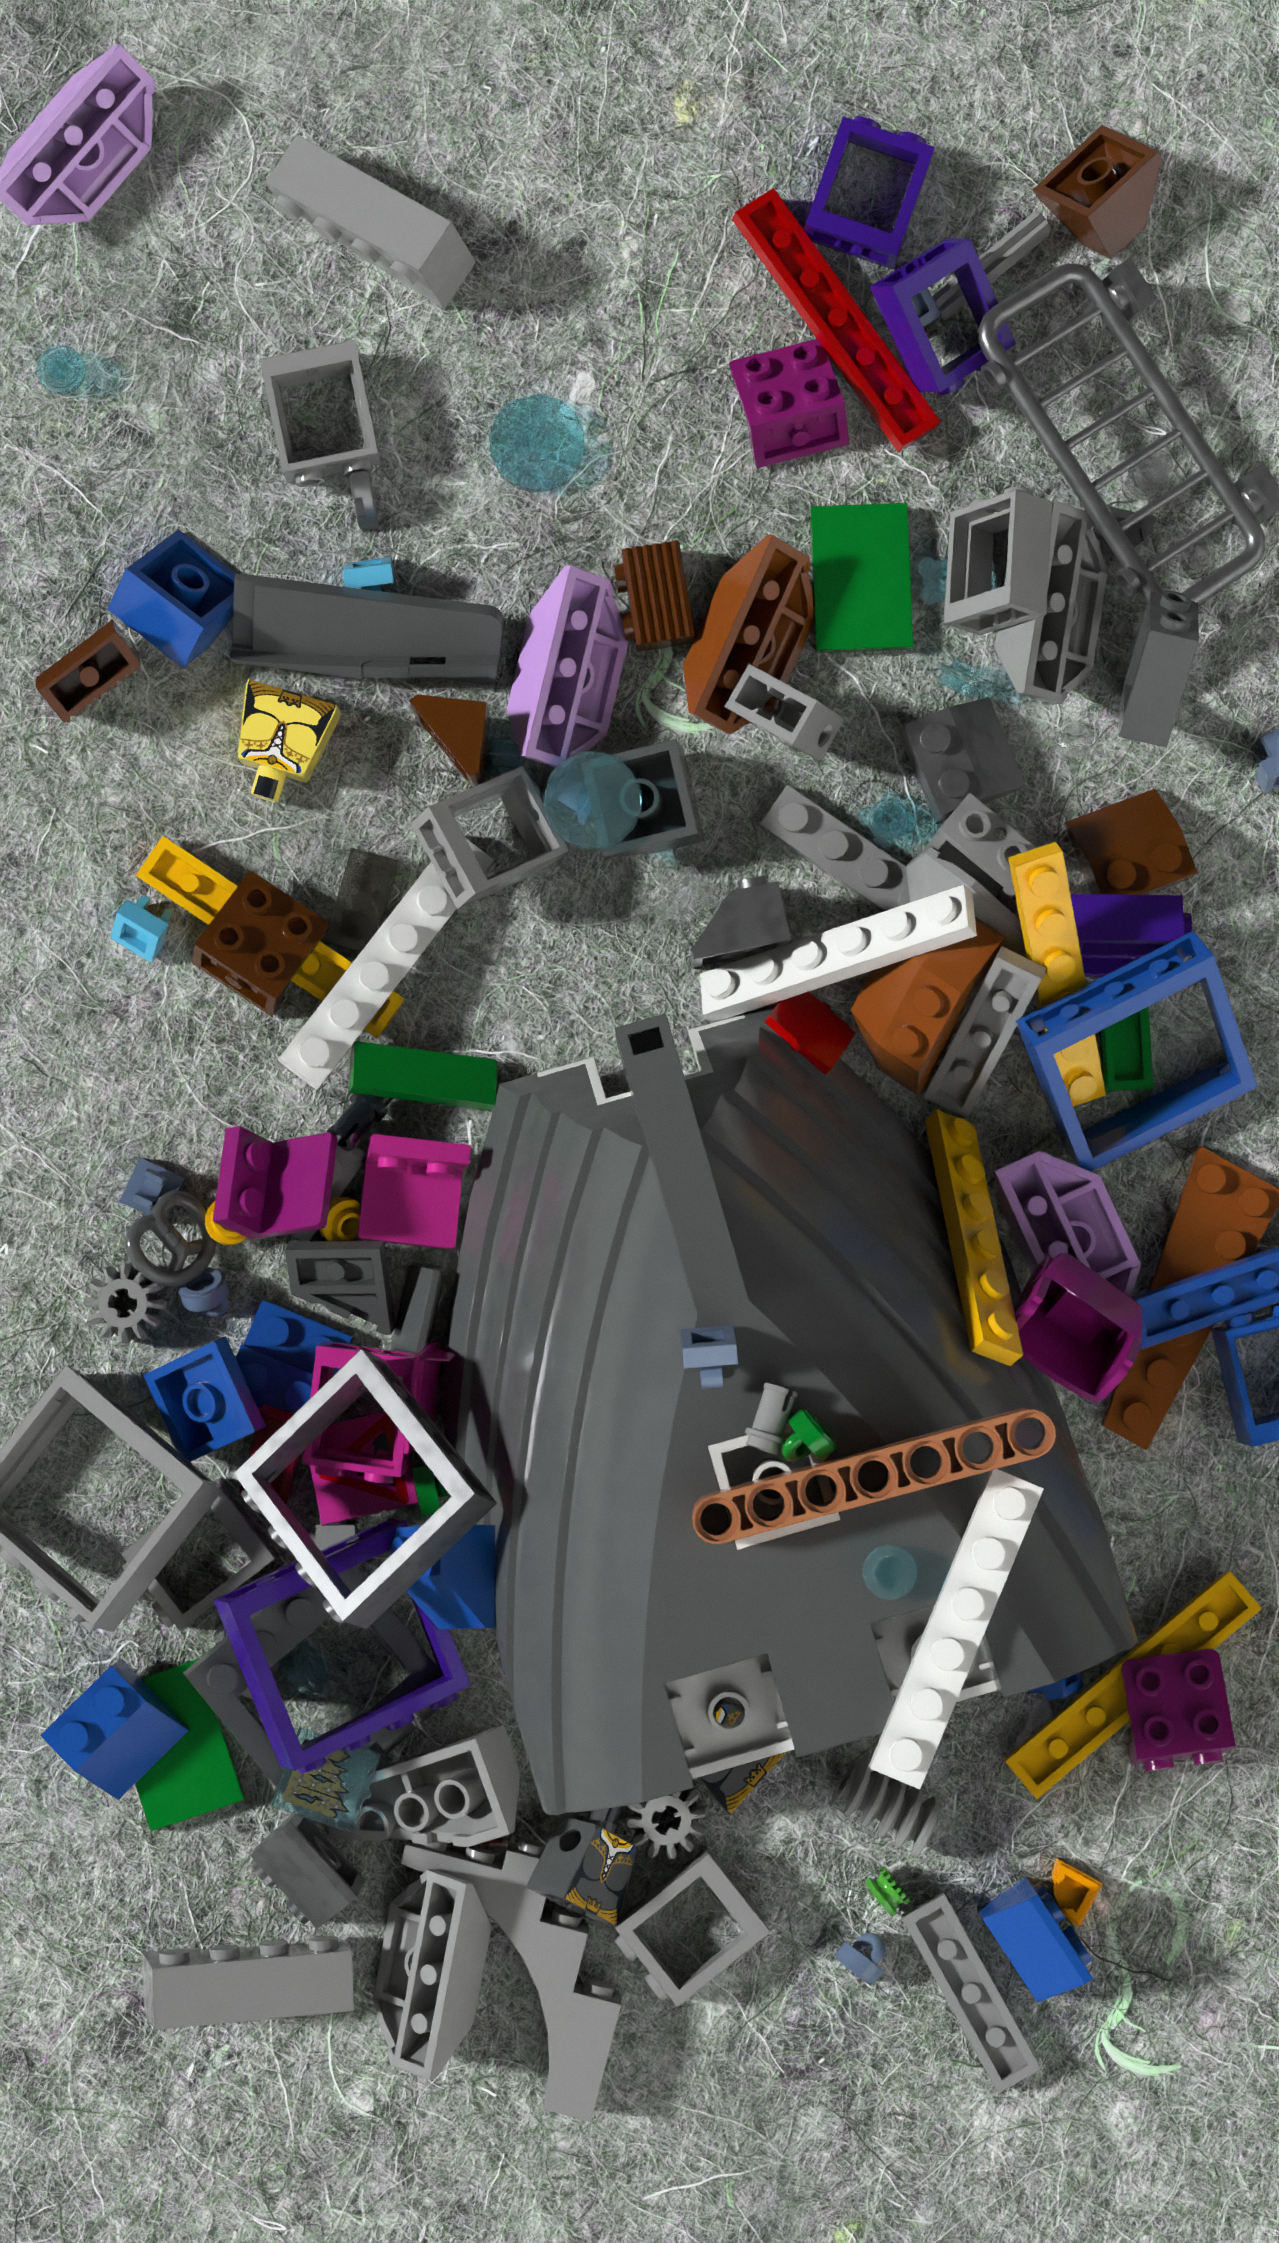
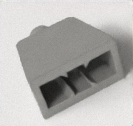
M748 664L725 705V708L818 761L824 757L843 723V718L819 701ZM772 696L779 699V707L773 715L764 711L765 703Z

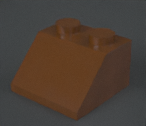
M1156 788L1064 823L1091 894L1149 895L1189 880L1198 873L1182 830Z

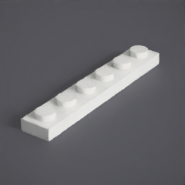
M466 838L481 868L485 872L494 859ZM432 862L429 863L278 1058L280 1063L317 1090L457 909Z
M961 885L700 973L702 1015L711 1023L975 937L977 932L973 894L965 885Z
M999 1469L989 1472L869 1764L870 1769L919 1790L921 1789L1044 1488Z

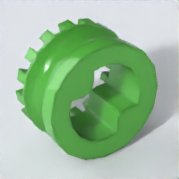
M882 1866L879 1869L880 1874L878 1878H868L864 1882L880 1904L893 1917L897 1913L896 1907L900 1903L909 1904L911 1899L900 1888V1884L896 1883V1879L886 1867Z

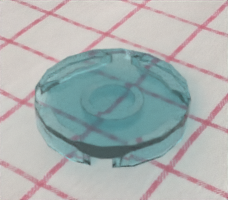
M544 394L530 395V397H524L520 400L516 399L508 403L494 419L489 435L491 459L500 476L513 487L531 493L552 491L568 483L579 470L585 453L584 430L575 411L560 399Z
M582 751L564 759L551 772L546 784L543 810L550 827L566 843L583 850H603L620 843L634 829L641 813L642 791L635 774L619 758L603 752Z

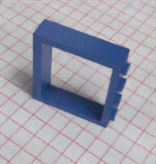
M1194 931L1016 1020L1063 1146L1078 1167L1090 1172L1258 1087L1215 957ZM1189 955L1192 956L1191 959H1189V960L1183 962L1182 959H1184L1185 957H1187V956H1189ZM1200 981L1226 1059L1082 1131L1053 1054ZM1045 1028L1048 1030L1040 1035L1037 1034V1032Z

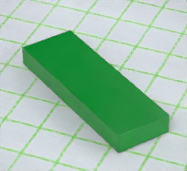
M354 1041L351 1046L349 1093L492 1111L494 1105H496V1059Z

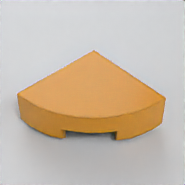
M1057 1858L1051 1878L1053 1895L1063 1914L1073 1924L1080 1927L1102 1886V1882Z

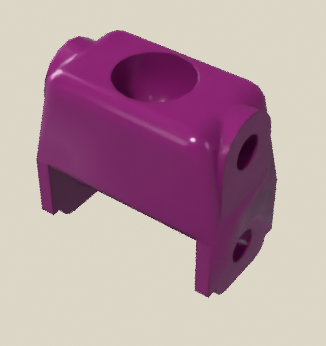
M1060 1253L1054 1259L1049 1255L1045 1257L1028 1279L1020 1299L1014 1307L1023 1351L1022 1357L1055 1382L1094 1403L1103 1401L1122 1381L1136 1360L1142 1343L1143 1321L1140 1304L1072 1255Z

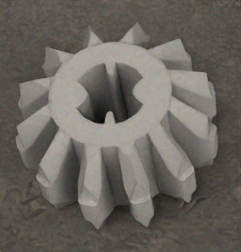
M123 1262L121 1277H119L112 1265L105 1266L103 1272L108 1284L92 1278L89 1282V1286L100 1293L99 1298H84L83 1304L85 1306H98L99 1308L98 1313L91 1315L87 1319L89 1325L93 1326L106 1321L107 1323L101 1330L100 1337L104 1340H109L118 1329V1340L121 1345H128L130 1343L132 1329L140 1341L149 1339V1332L144 1322L156 1328L162 1327L164 1322L160 1317L152 1314L153 1308L167 1309L169 1307L167 1300H154L153 1294L162 1291L165 1286L155 1282L147 1286L146 1283L149 1279L140 1272L134 1278L132 1262ZM128 1289L130 1298L137 1299L136 1309L128 1310L130 1313L129 1317H124V1309L117 1308L115 1304L116 1297H124L122 1291Z
M694 1787L684 1795L681 1792H677L643 1803L627 1805L628 1808L640 1814L626 1817L625 1827L631 1829L643 1827L635 1833L632 1843L635 1846H639L648 1839H651L648 1856L652 1858L657 1856L660 1845H667L668 1859H676L677 1850L675 1844L678 1842L681 1843L686 1851L692 1852L695 1849V1844L689 1837L688 1832L696 1836H704L706 1833V1827L693 1819L707 1816V1806H690L700 1797V1790ZM668 1805L674 1807L675 1818L680 1817L678 1822L669 1821L666 1828L660 1827L658 1825V1816L652 1817L655 1811L664 1812Z

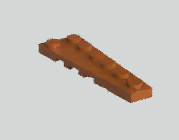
M1199 1146L1194 1153L1177 1203L1178 1207L1170 1230L1167 1232L1162 1247V1254L1147 1291L1252 1256L1279 1206V1188ZM1214 1325L1144 1349H1139L1134 1364L1130 1367L1122 1381L1113 1389L1101 1426L1147 1450Z

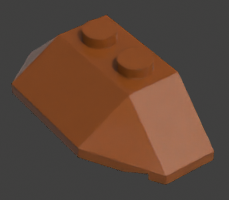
M767 534L721 577L683 663L688 712L725 734H732L740 730V727L751 723L725 708L748 664L787 684L815 622L812 588L807 572L810 570L809 557L774 535ZM774 696L770 697L765 703L764 711L767 713L774 711L778 706L779 699Z
M975 917L977 936L872 970L851 1008V1012L877 1069L917 1096L923 1091L1006 939L1004 935Z

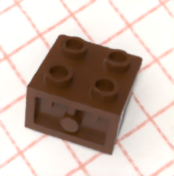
M248 872L194 944L192 964L273 1017L283 1004L287 985L329 929V923L256 873Z

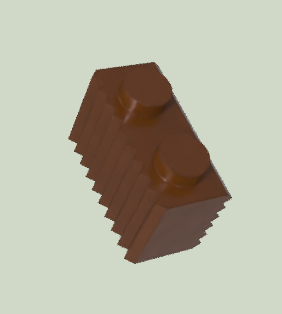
M674 540L660 544L655 543L622 549V563L614 564V572L618 593L627 592L630 611L621 612L625 640H635L637 652L692 644L695 635L680 542Z
M112 619L37 676L35 687L63 722L70 723L71 716L78 717V710L85 711L86 704L93 705L94 698L101 699L102 692L109 693V686L117 687V680L124 681L125 675H132L133 669H140V653Z

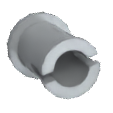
M764 1383V1391L752 1428H746L745 1433L749 1435L746 1445L777 1455L780 1445L783 1446L786 1441L782 1437L794 1399H796L798 1393L774 1384Z

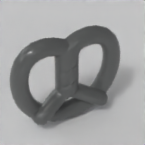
M170 1191L158 1198L150 1215L141 1217L131 1225L125 1237V1249L130 1261L143 1276L157 1284L175 1287L193 1281L204 1272L214 1256L216 1241L210 1237L206 1230L205 1215L207 1210L202 1203L185 1191ZM175 1205H180L187 1209L196 1220L202 1239L187 1242L167 1219V1211ZM149 1230L158 1237L172 1254V1259L166 1271L149 1261L141 1249V1237ZM198 1254L190 1265L182 1269L187 1256Z

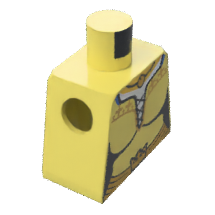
M248 679L238 759L242 764L258 769L251 795L278 803L286 777L306 783L309 781L339 722L341 712L337 705Z

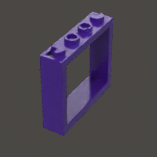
M390 1518L320 1551L337 1574L391 1550L396 1528L409 1526L406 1520ZM298 1561L214 1599L278 1764L284 1768L293 1771L298 1770L299 1773L313 1771L327 1762L325 1756L341 1748L344 1752L358 1749L371 1741L370 1734L384 1727L387 1730L401 1728L414 1721L413 1713L427 1706H430L431 1709L444 1707L458 1699L456 1692L471 1685L450 1631L439 1630L412 1599L442 1676L300 1744L249 1615L311 1587L295 1569Z

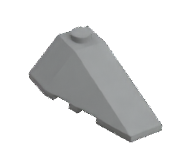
M504 1725L461 1738L366 1772L350 1788L342 1783V1786L349 1793H341L340 1797L343 1800V1805L350 1812L336 1811L338 1815L336 1818L324 1815L331 1837L384 1841L386 1839L413 1840L415 1844L444 1842L453 1843V1846L471 1847L513 1833L515 1831L520 1769Z

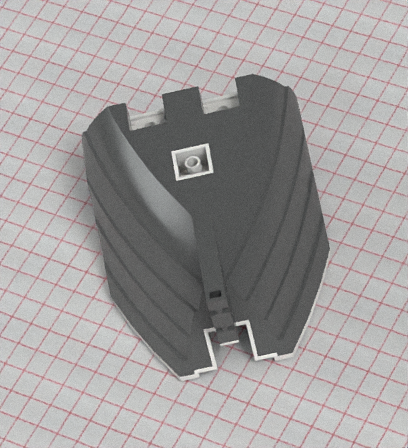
M776 1005L687 1030L699 1072L685 1076L666 1013L616 1027V1044L630 1092L609 1098L605 1097L594 1057L499 1084L496 1105L493 1107L469 1200L450 1304L445 1349L447 1352L456 1353V1356L449 1362L444 1361L439 1409L447 1440L497 1502L475 1525H495L494 1629L507 1687L542 1810L548 1815L592 1811L643 1803L694 1788L693 1779L794 1749L798 1758L882 1733L990 1471L723 1544L705 1542L697 1535L692 1524L691 1513L694 1504L700 1497L714 1491L1015 1409L1031 1408L1045 1413L1055 1426L1056 1438L1053 1447L1046 1454L1038 1458L998 1469L1042 1487L1044 1490L956 1702L997 1690L1003 1697H1008L1056 1683L1097 1665L1121 1651L1131 1649L1138 1641L1101 1512L1083 1470L1066 1416L1051 1378L1023 1357L1018 1359L1013 1365L1008 1366L971 1352L932 1154L868 1084L840 1058L825 1075L799 1052H794L788 1042L764 1023ZM999 1238L1014 1308L1022 1292L1005 1245ZM733 1325L738 1364L722 1365L723 1387L702 1389L700 1369H684L680 1329ZM764 1383L774 1384L797 1392L798 1394L796 1399H794L788 1420L801 1408L808 1409L837 1442V1450L824 1461H821L812 1452L806 1458L793 1462L784 1458L782 1445H780L777 1455L746 1445L749 1435L745 1433L746 1428H752L764 1391ZM1033 1417L1021 1420L1015 1430V1438L1023 1448L1035 1446L1042 1436V1427ZM788 1421L782 1437L785 1440L795 1432ZM974 1432L964 1440L963 1453L969 1461L979 1462L989 1454L990 1441L983 1432ZM922 1446L916 1449L910 1459V1466L913 1472L919 1476L932 1474L937 1469L939 1463L936 1450L930 1446ZM876 1460L864 1463L858 1472V1482L866 1490L880 1488L887 1478V1470L884 1464ZM826 1475L812 1477L807 1482L805 1488L806 1497L814 1504L829 1502L835 1493V1484L832 1478ZM773 1489L760 1491L753 1501L754 1512L759 1517L765 1519L777 1516L783 1507L782 1495ZM719 1503L706 1506L700 1517L702 1526L707 1531L713 1533L725 1530L730 1525L732 1519L730 1510L725 1505ZM733 1697L742 1703L744 1714L739 1723L733 1726H725L716 1721L713 1710L716 1703L722 1698Z

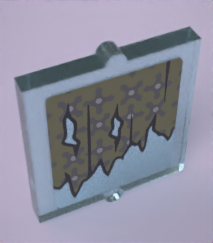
M299 1726L296 1736L299 1743L303 1744L321 1735V1733ZM361 1747L348 1752H344L341 1748L325 1756L327 1762L323 1766L307 1773H299L298 1770L293 1771L280 1766L283 1772L271 1806L353 1833L364 1800L371 1797L369 1786L381 1755Z

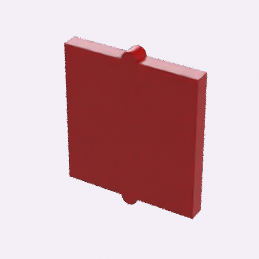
M810 992L779 1001L764 1021L791 1045V1049L794 1052H799L825 1075L832 1069L856 1034L853 1029L830 1010L828 1004L821 1003Z

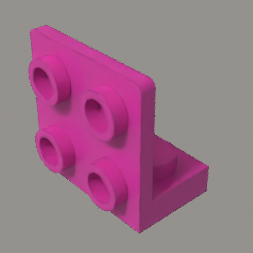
M373 1134L366 1147L358 1238L369 1241H385L386 1243L453 1249L456 1245L462 1174L469 1165L471 1145Z

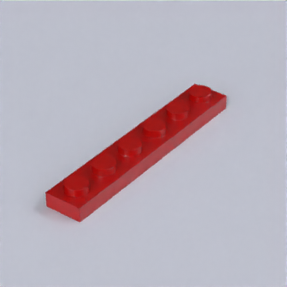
M772 188L737 210L732 221L819 343L826 350L829 357L896 451L900 453L935 430L941 421L776 190Z

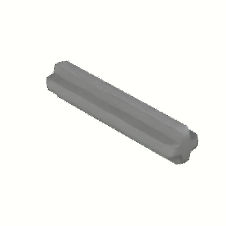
M1033 212L979 257L990 284L1049 236L1052 228L1041 213ZM956 277L932 296L941 313L940 317L944 320L949 319L967 304Z

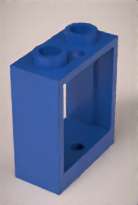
M1279 1303L1271 1305L1272 1313L1255 1317L1254 1311L1225 1320L1226 1325L1211 1329L1237 1441L1251 1447L1279 1440V1412L1253 1418L1235 1339L1279 1328Z

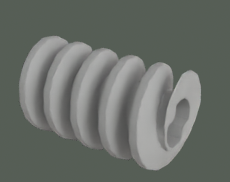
M868 1755L862 1756L851 1765L840 1780L831 1798L830 1807L843 1797L846 1799L843 1815L849 1817L858 1808H861L863 1810L861 1826L866 1827L877 1818L880 1820L877 1836L882 1838L891 1829H895L897 1833L894 1846L899 1848L911 1839L914 1841L911 1857L917 1858L930 1840L938 1823L939 1799L930 1797L922 1803V1789L919 1790L913 1787L905 1793V1783L896 1779H892L888 1783L889 1776L877 1771L871 1773L869 1764L872 1758Z

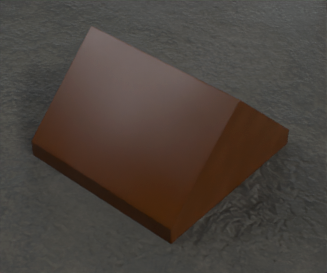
M416 695L409 700L417 720L471 787L484 783L491 721L487 702Z

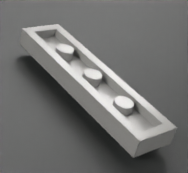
M788 784L760 822V828L880 911L884 912L910 903L905 865Z
M1001 946L923 1098L966 1119L968 1118L1017 1027L1016 1020L1020 1019L1024 1014L1047 968Z
M942 1891L901 1914L900 1916L998 2094L1040 2071V2065L945 1893Z

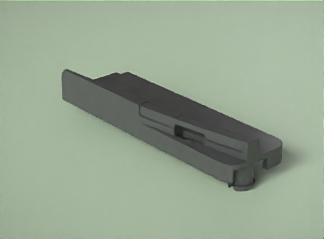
M236 573L234 578L233 639L230 660L239 664L357 679L428 677L475 684H490L497 678L499 661L504 654V646L501 643L504 618L498 608L490 605ZM412 657H446V663L438 664L412 660Z

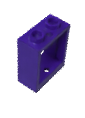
M843 116L805 224L804 231L813 243L894 270L935 147L927 145V141L923 137L911 132H900L898 135L883 130L878 122L870 118L856 116L854 119ZM848 142L916 165L892 233L825 211Z
M970 238L945 239L870 286L910 377L919 391L937 392L940 396L954 392L965 384L963 379L965 376L975 370L981 371V367L989 362L980 344H977L941 367L910 299L954 272L979 328L983 316L992 307L997 305L998 301ZM1007 322L1003 323L998 330V339L1005 351L1016 345Z
M1070 894L1085 977H1103L1192 932L1191 913H1183V895Z

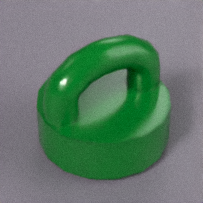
M801 1408L788 1420V1423L795 1432L784 1442L782 1447V1454L786 1460L796 1462L806 1458L813 1452L821 1461H824L837 1450V1442L808 1409Z

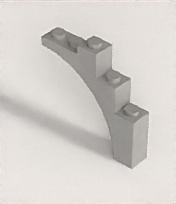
M520 1839L519 1845L509 1843L504 1862L495 1860V1852L482 1847H467L466 1852L449 1848L447 1847L448 1843L444 1842L415 1844L413 1840H408L401 1864L423 1873L426 1870L435 1869L473 1883L485 1912L500 1925L522 1956L539 1993L548 2031L549 2071L543 2110L591 2122L621 2008L622 1995L613 1993L614 1987L602 1981L587 1979L585 1985L576 1983L589 1925L580 1923V1915L566 1910L553 1909L551 1915L542 1913L546 1898L526 1888L546 1845L529 1839Z

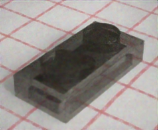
M351 848L325 939L326 943L361 952L383 924L399 866L398 860Z

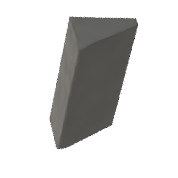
M415 1265L408 1267L390 1350L418 1353L431 1343L445 1277L443 1271Z

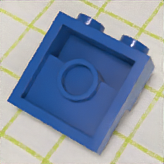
M262 1299L245 1342L239 1348L236 1360L258 1408L266 1404L295 1414L311 1396L316 1346L324 1341L351 1344L353 1336ZM334 1368L333 1376H334L340 1369Z
M226 1336L143 1375L150 1389L151 1397L157 1405L169 1431L173 1446L190 1462L266 1427Z

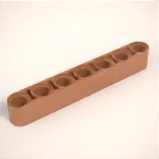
M1031 1408L1015 1409L708 1493L700 1497L694 1504L691 1513L692 1524L697 1535L705 1542L711 1544L731 1542L1038 1458L1046 1454L1053 1447L1056 1438L1055 1426L1052 1420L1043 1412ZM1033 1417L1042 1427V1436L1035 1446L1023 1448L1015 1438V1430L1021 1420ZM974 1432H983L990 1441L989 1454L979 1462L969 1461L963 1453L964 1440ZM922 1446H930L938 1454L939 1463L937 1469L928 1476L916 1475L910 1466L913 1452ZM876 1460L882 1462L887 1470L885 1483L876 1490L863 1489L858 1482L860 1467L868 1461ZM816 1475L829 1476L835 1484L834 1496L825 1504L811 1503L806 1497L805 1488L807 1482ZM764 1489L776 1490L783 1497L782 1510L773 1518L765 1519L759 1517L753 1510L755 1496ZM714 1503L725 1505L730 1510L732 1518L730 1525L725 1530L717 1533L707 1531L700 1521L702 1511L706 1506Z

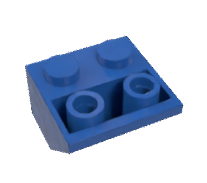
M1026 1877L978 1909L983 1921L1037 2002L1085 1985L1093 1979L1085 1965L1093 1961L1092 1957L1071 1926L1064 1930L1060 1929L1057 1923L1065 1917L1043 1884L1034 1889Z

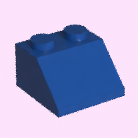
M178 529L126 568L107 610L162 651L165 656L184 668L211 646L233 618L234 578L236 573Z
M422 1525L396 1528L390 1555ZM474 1525L406 1591L439 1630L495 1628V1525Z
M121 1659L111 1665L40 1736L76 1773L119 1800L190 1729L132 1668Z

